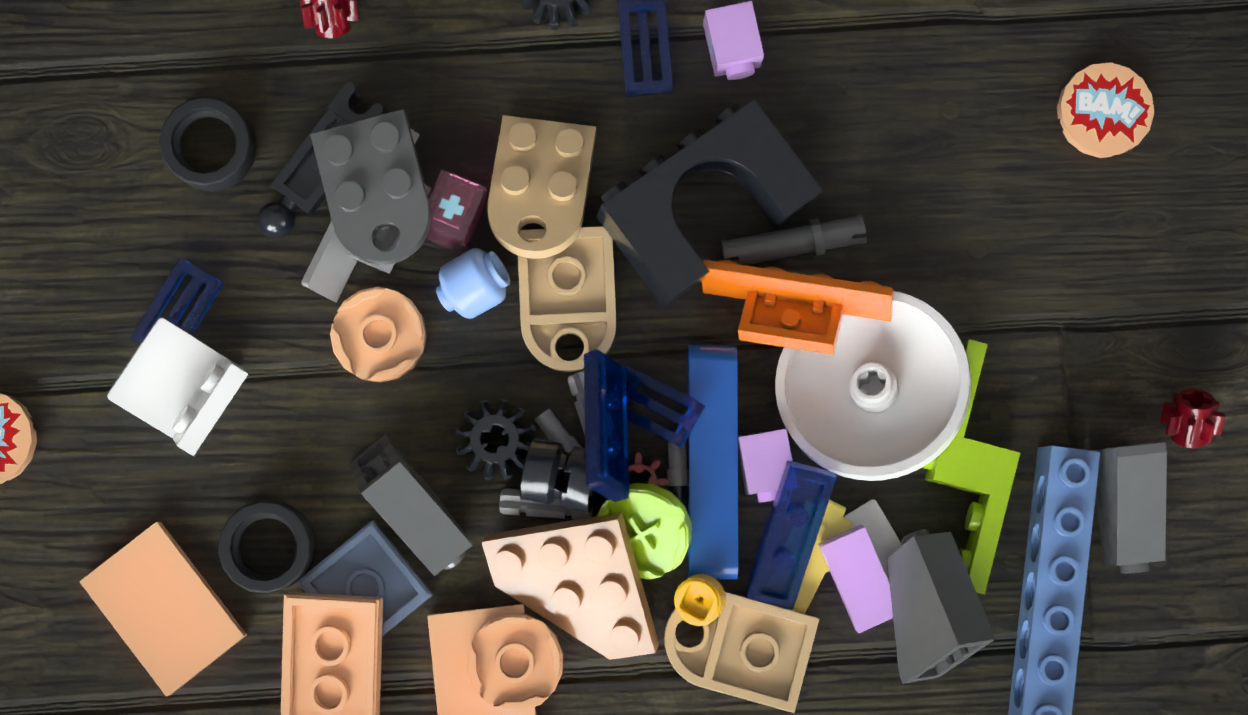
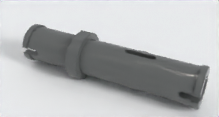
M856 214V216L820 222L818 218L808 220V225L729 240L723 239L721 240L724 260H730L739 265H750L808 253H814L815 257L825 255V250L866 244L867 237L863 235V233H866L863 217L861 214Z

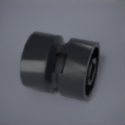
M534 438L523 470L521 483L522 499L544 504H551L555 499H559L563 508L590 513L599 489L603 466V452L576 446L570 452H566L562 443ZM565 471L570 472L568 483L562 482Z

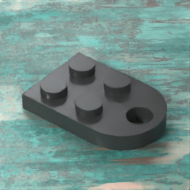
M404 109L310 134L333 227L342 245L357 258L377 265L394 264L413 255L422 246L429 233L431 207L407 114ZM386 226L398 228L401 234L398 246L391 251H381L375 244L377 232Z

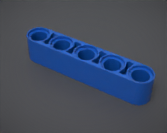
M688 344V515L692 522V542L688 548V578L696 574H706L716 580H737V345Z

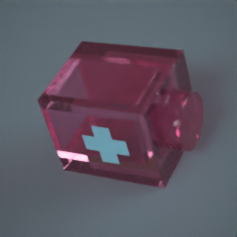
M441 170L429 198L431 226L427 239L449 249H453L455 243L468 247L489 198L486 187Z

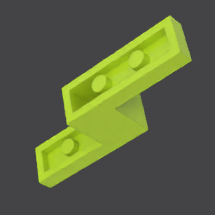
M968 339L962 342L971 374V395L967 414L957 435L948 447L922 468L927 469L926 481L980 495L978 503L972 502L968 509L965 529L970 531L966 550L961 548L959 552L976 593L985 595L1020 453L964 438L988 345Z

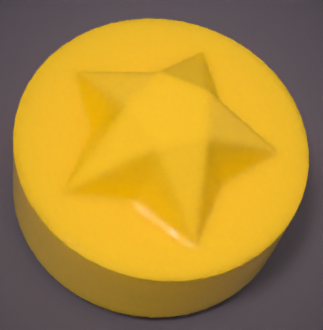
M696 574L678 586L674 596V604L679 616L691 625L704 626L710 624L721 615L726 605V595L722 585L715 578L706 574Z

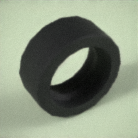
M206 96L187 100L173 109L163 123L159 140L162 158L170 171L193 188L210 192L228 189L244 179L253 166L257 149L254 131L245 117L224 100ZM207 117L221 119L227 123L233 130L236 139L235 153L228 164L219 170L210 172L196 170L188 165L181 150L182 137L189 126L199 119Z
M259 501L243 506L229 517L220 533L218 552L224 571L235 584L251 592L271 593L293 586L307 573L314 561L316 540L312 525L301 511L283 502ZM263 518H273L285 523L293 532L296 542L295 556L290 565L280 573L273 575H261L250 570L243 562L239 550L240 539L245 529L254 521Z

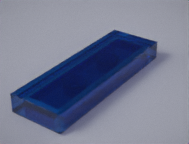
M596 349L584 354L586 486L611 501L617 502L629 498L630 494L626 369Z
M787 460L745 590L747 599L793 610L837 478L834 472Z

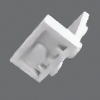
M158 318L109 390L107 397L113 403L173 438L176 446L194 456L248 373L241 366L168 320Z

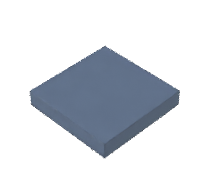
M375 520L369 522L297 581L306 593L383 597L382 636L434 595Z

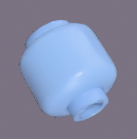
M472 248L445 263L440 268L439 280L441 285L436 287V293L447 311L455 310L461 316L471 319L495 307L505 299L506 286L510 285V278L504 264L494 252L491 251L487 254L482 249Z

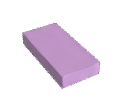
M860 524L818 543L855 630L861 633L892 619L890 584L865 526Z

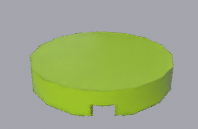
M633 483L618 488L604 501L597 516L623 513L641 579L661 577L664 573L671 571L673 568L675 569L682 563L692 542V522L685 506L671 492L654 484Z

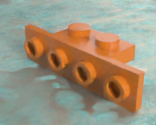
M730 260L702 261L710 271L702 281L703 293L746 300L738 328L739 340L834 355L843 315L889 322L892 319L893 289L881 286L876 282L839 280L825 274H798L786 272L777 267H751L739 265Z

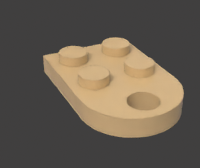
M503 115L488 198V217L495 238L508 251L526 258H546L562 252L577 238L585 213L596 140L595 126ZM529 223H537L546 230L544 237L536 242L523 240L519 236V232L523 226Z
M603 226L581 227L574 242L556 255L537 259L518 256L520 320L524 342L531 354L539 362L551 369L563 372L580 371L595 365L609 351L616 333L613 239ZM520 230L519 236L527 242H536L544 237L546 230ZM567 334L578 336L584 344L582 355L573 361L563 360L556 353L558 340Z
M725 592L726 605L721 615L710 624L702 626L703 637L699 643L693 646H685L676 639L675 635L676 627L683 619L679 616L676 608L673 609L666 623L664 643L670 663L681 677L702 688L795 713L819 623L818 617Z

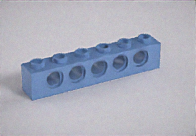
M1058 446L1038 447L1008 715H1072L1100 452Z

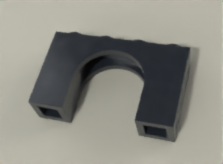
M755 99L743 108H740L737 103L733 104L715 118L714 121L717 123V126L705 134L700 129L695 130L677 145L680 151L667 160H665L663 155L654 158L639 171L642 175L640 179L629 186L622 181L609 189L601 197L604 203L599 209L596 216L663 308L701 283L710 272L682 235L673 218L671 207L673 190L683 179L702 172H715L733 178L747 190L775 229L811 205L823 192Z

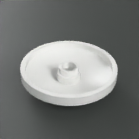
M893 291L891 322L843 315L834 355L784 347L776 371L775 393L779 413L787 431L799 448L811 460L821 467L844 477L868 481L897 478L922 468L948 447L961 428L968 411L971 395V374L964 347L951 324L938 311L913 296Z

